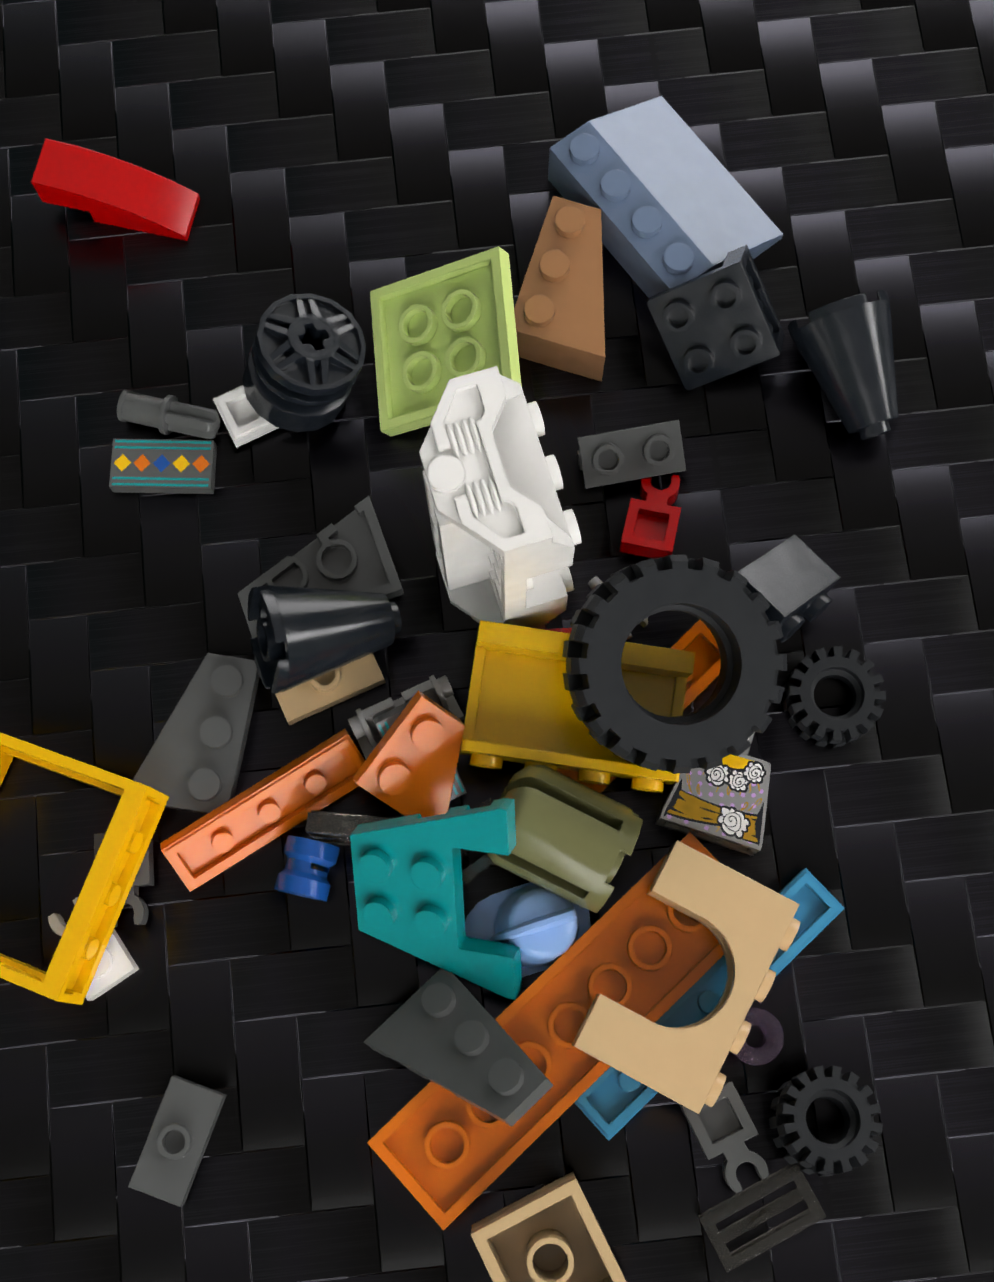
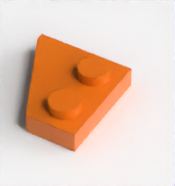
M418 690L353 776L355 783L404 816L420 813L423 818L446 814L449 809L465 725L461 719Z

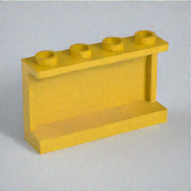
M480 620L464 720L465 728L460 748V754L471 756L470 765L490 769H502L503 761L524 763V767L528 765H545L557 771V768L578 771L577 781L591 784L610 785L611 776L632 779L631 789L654 793H663L664 784L672 785L679 782L680 773L673 774L664 770H650L613 754L612 751L600 745L589 734V729L583 721L578 720L571 707L574 703L570 691L565 690L562 674L566 673V657H562L564 641L569 640L570 633ZM625 642L622 652L621 669L628 692L639 705L649 712L665 717L683 716L687 678L693 674L696 652Z

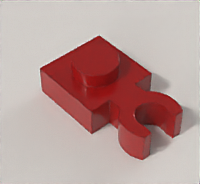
M673 474L670 486L664 490H659L652 486V477L641 479L640 496L642 500L630 499L620 552L654 559L672 555L682 508L671 506L678 497L680 487L679 475Z

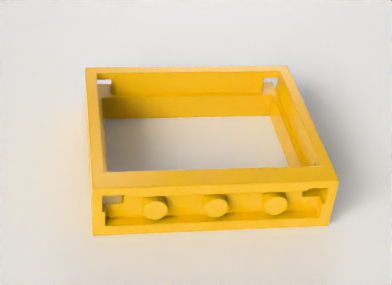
M0 732V787L15 757L121 796L47 972L0 953L1 979L58 1002L82 1005L169 796L142 783Z

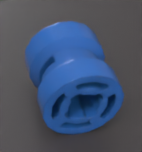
M288 835L283 851L287 857L285 869L277 875L274 889L327 902L331 888L327 877L329 869L337 863L340 848L328 843Z

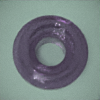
M750 1008L745 1020L751 1023V1026L756 1025L763 1031V1042L760 1046L753 1048L745 1041L739 1053L734 1055L746 1064L764 1065L774 1060L780 1053L784 1041L783 1029L777 1018L770 1012L759 1008Z

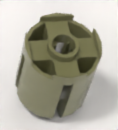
M528 765L512 776L508 786L505 787L499 798L515 799L516 846L509 856L487 853V855L494 864L581 908L597 913L604 906L615 888L609 883L616 875L625 854L632 855L640 834L643 819L633 813L631 808L545 765Z

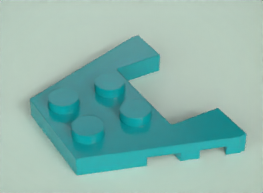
M497 799L490 806L470 809L469 805L453 807L446 814L423 818L419 813L359 824L350 835L358 930L448 972H452L500 996L515 1000L522 989L520 947L513 944L466 936L461 849L507 856L511 854L516 846L515 799Z

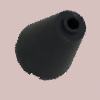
M877 290V301L868 302L866 293H861L812 310L807 313L810 323L801 328L798 327L796 319L790 322L787 327L791 338L848 434L859 432L861 440H865L891 431L889 422L897 419L899 416L891 307L887 291Z
M263 585L251 588L248 596V621L257 620V637L250 638L256 667L263 685L266 689L272 688L271 693L273 694L285 692L393 644L395 634L401 631L402 623L399 608L395 602H389L384 593Z

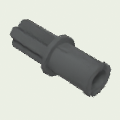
M124 390L117 404V417L119 421L158 428L159 432L163 435L178 432L205 439H214L221 424L219 413L216 410L178 402L177 397L173 395H167L163 399L135 393L132 390Z

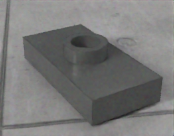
M172 1076L128 1187L178 1207L185 1205L227 1095L182 1077Z

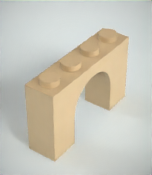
M677 840L671 845L647 895L700 922L716 937L724 952L727 965V979L722 997L714 1009L701 1020L682 1027H665L646 1019L602 994H596L571 1045L700 1114L704 1104L713 1107L724 1087L726 1075L720 1073V1070L729 1051L737 1055L748 1037L752 1024L747 1022L745 1018L754 999L762 1003L772 987L776 972L769 969L778 949L785 952L788 950L799 930L801 922L793 917L800 904Z

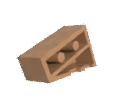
M553 196L514 307L519 357L602 382L605 363L601 209Z

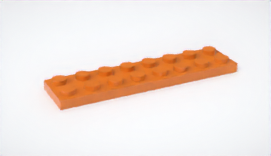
M691 832L680 841L718 861ZM666 855L495 1019L554 1085L511 1127L462 1100L449 1090L430 1081L367 1142L443 1231L611 1067L571 1045L596 994H602L655 1023L724 955L716 937L703 924L647 895Z

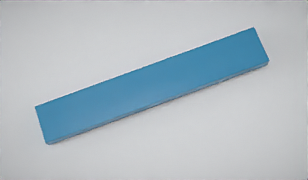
M807 868L800 871L779 892V894L800 904L793 918L801 923L788 950L785 952L778 949L769 969L775 971L776 976L845 909ZM725 955L655 1023L665 1027H682L693 1024L708 1015L718 1004L725 989L727 979ZM610 1067L574 1103L609 1141L658 1092Z

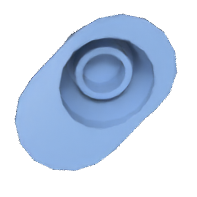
M531 882L492 894L475 905L465 921L467 937L513 944L520 947L522 977L547 970L591 927L588 909L581 908Z

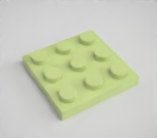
M499 246L370 291L381 432L392 437L430 426L449 379L497 366L500 375L520 383L522 387L509 254Z

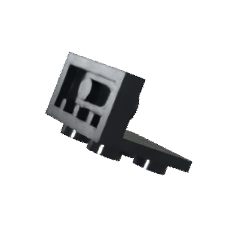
M747 245L728 252L722 267L651 296L647 302V306L684 388L687 390L774 358L781 353L785 334Z

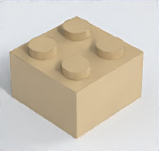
M573 1171L472 1224L471 1236L493 1282H627Z

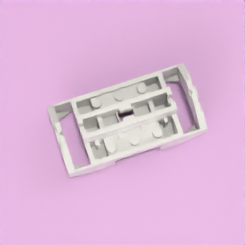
M494 366L449 379L419 451L424 468L422 473L433 541L436 548V558L450 603L471 616L473 620L480 623V620L544 629L545 624L566 610L567 592L574 591L569 566L573 565L574 545L582 543L581 534L573 510L562 511L556 491L563 489V480L554 454L544 456L538 437L544 436L546 433L537 402L527 403L521 384L500 375L498 367Z

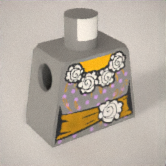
M754 733L748 738L750 744L752 743ZM749 747L739 756L729 754L722 758L723 765L708 770L694 768L691 769L690 773H680L679 782L673 784L655 824L686 835L691 832L696 838L753 856L761 851L763 844L771 764L767 761L748 756Z

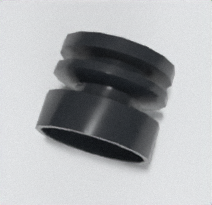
M312 293L290 294L273 302L261 316L242 378L246 398L256 413L275 427L293 432L316 431L332 423L343 409L351 392V387L355 383L364 363L366 343L362 328L348 310L332 299Z

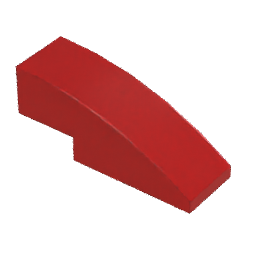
M45 138L31 180L42 202L90 212L94 222L188 241L200 201L198 193L147 169L103 153Z

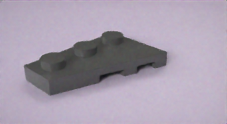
M369 496L355 505V510L335 525L331 523L316 534L317 538L292 557H285L237 593L252 638L257 637V620L248 621L247 609L248 596L253 587L274 585L384 593L388 600L404 594Z
M207 653L133 779V781L147 785L169 796L165 808L206 815L235 797L260 679L255 660Z

